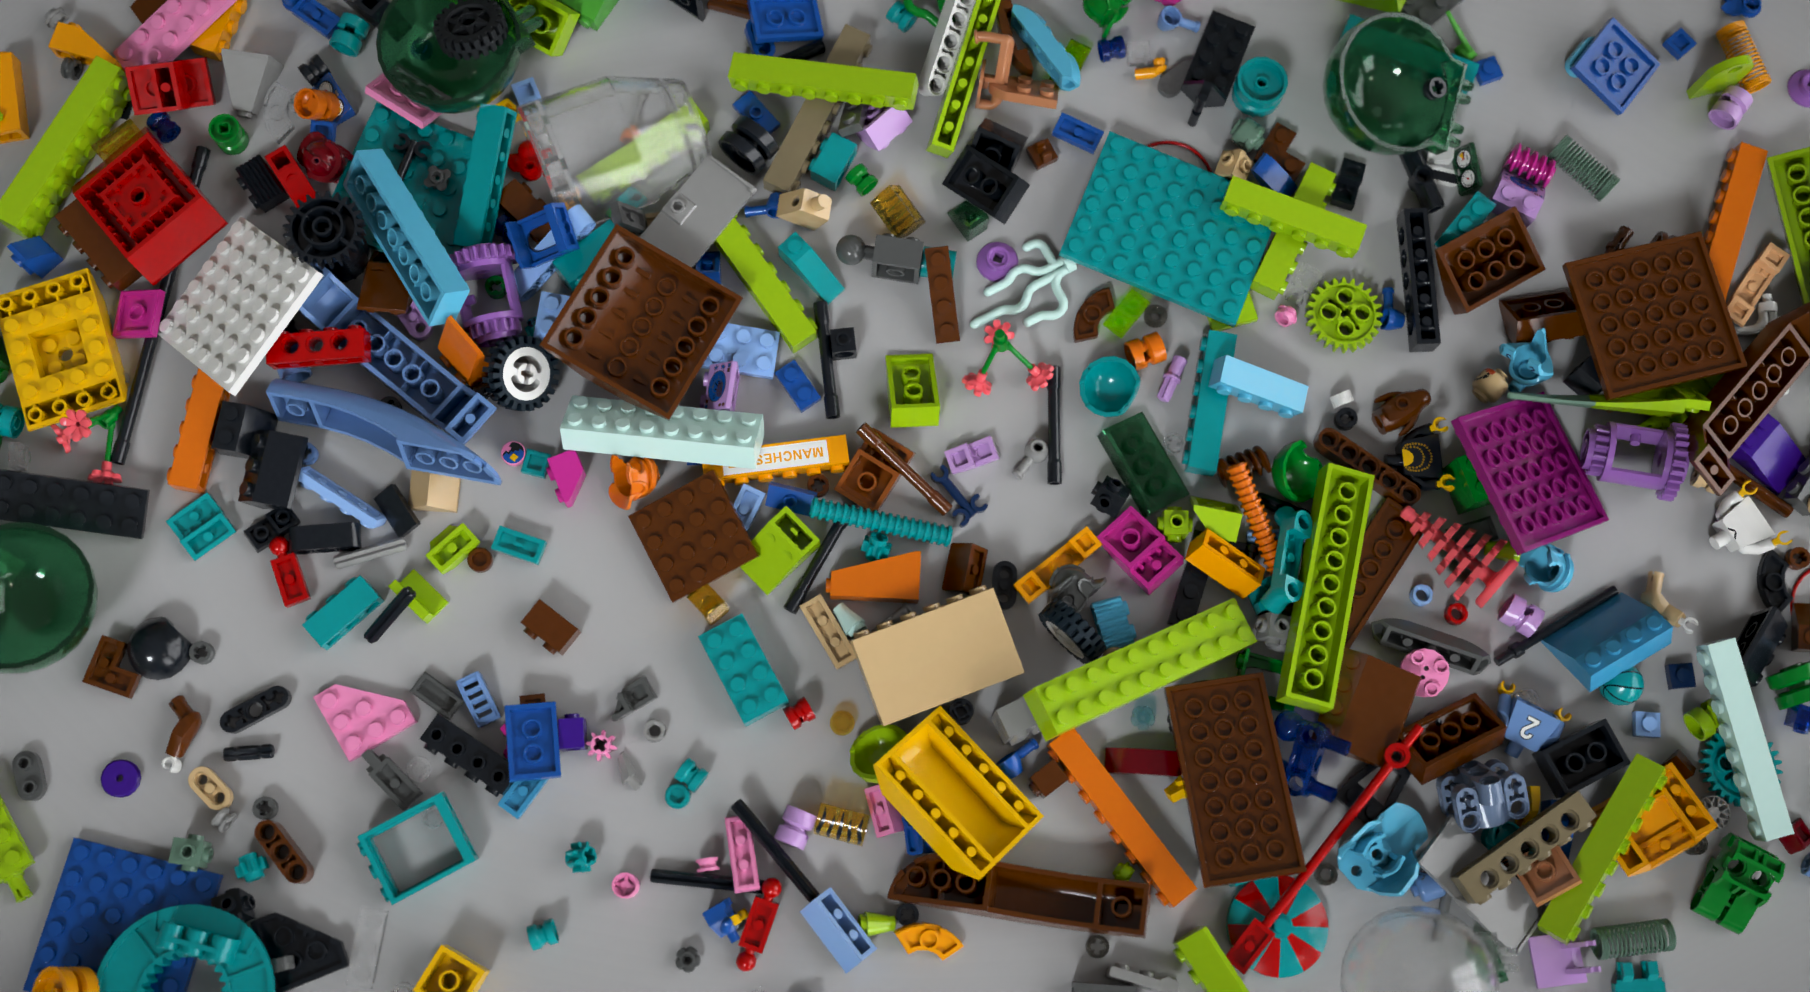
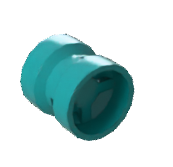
M901 0L895 2L886 15V19L891 23H896L898 29L903 33L907 32L918 18L907 11Z
M688 758L676 772L674 778L679 782H685L688 789L695 793L706 780L709 772L703 768L699 769L696 767L695 762Z
M552 918L545 920L542 926L536 924L527 926V935L533 951L541 949L546 942L550 945L559 943L558 932Z

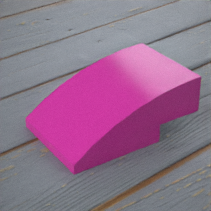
M1132 506L1126 509L1097 536L1106 552L1148 596L1184 564L1183 556L1166 541L1165 536Z

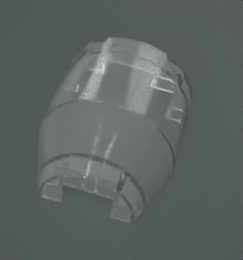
M604 76L515 107L526 140L530 139L541 166L553 203H565L567 211L573 206L580 204L596 224L611 219L610 204L617 200L639 209L656 203L660 200L662 194L669 189L674 190L678 187V183L688 175L691 176L708 154L712 156L707 135L694 100L685 82L680 78Z

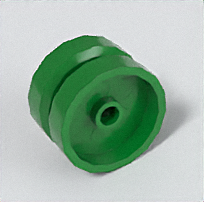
M1810 661L1793 664L1780 669V672L1765 677L1769 689L1779 690L1785 687L1788 689L1777 694L1774 698L1779 710L1810 701Z

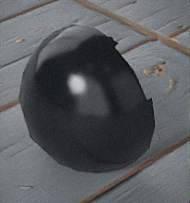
M150 618L139 624L129 636L127 645L129 663L137 673L145 678L153 680L171 678L182 671L189 662V650L193 644L174 627V624L168 618Z

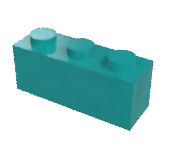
M361 575L351 578L345 584V589L339 594L331 595L325 601L326 605L319 611L311 612L306 617V622L302 624L322 648L330 649L385 601Z

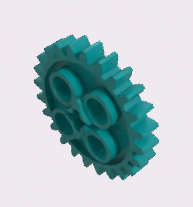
M1716 733L1711 736L1713 741L1708 740L1704 742L1709 749L1700 750L1706 756L1704 759L1698 760L1701 764H1705V768L1699 770L1700 773H1706L1707 775L1702 782H1710L1711 785L1708 791L1716 790L1715 796L1724 797L1727 804L1733 802L1734 807H1740L1741 796L1738 787L1733 781L1734 773L1726 780L1724 779L1728 773L1733 772V769L1726 757L1724 739L1720 734ZM1768 742L1767 744L1776 774H1782L1783 771L1776 769V765L1781 764L1782 761L1774 759V756H1776L1779 753V751H1771L1770 748L1773 745V742ZM1721 758L1726 762L1725 770L1720 765Z

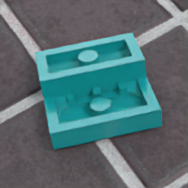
M209 492L166 521L194 561L237 532Z

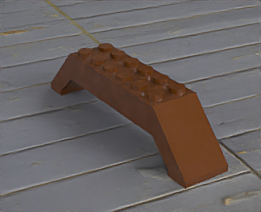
M1810 302L1769 322L1743 352L1747 366L1743 369L1726 372L1705 396L1711 401L1710 410H1700L1699 413H1691L1682 423L1689 428V446L1687 449L1689 461L1716 496H1721L1736 479L1730 471L1729 459L1810 364Z

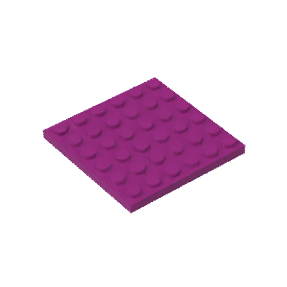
M1514 400L1467 414L1451 421L1455 433L1459 437L1466 455L1470 459L1477 477L1488 495V500L1493 505L1500 524L1504 527L1511 546L1515 549L1517 555L1524 554L1609 520L1584 469L1580 468V462L1550 403Z

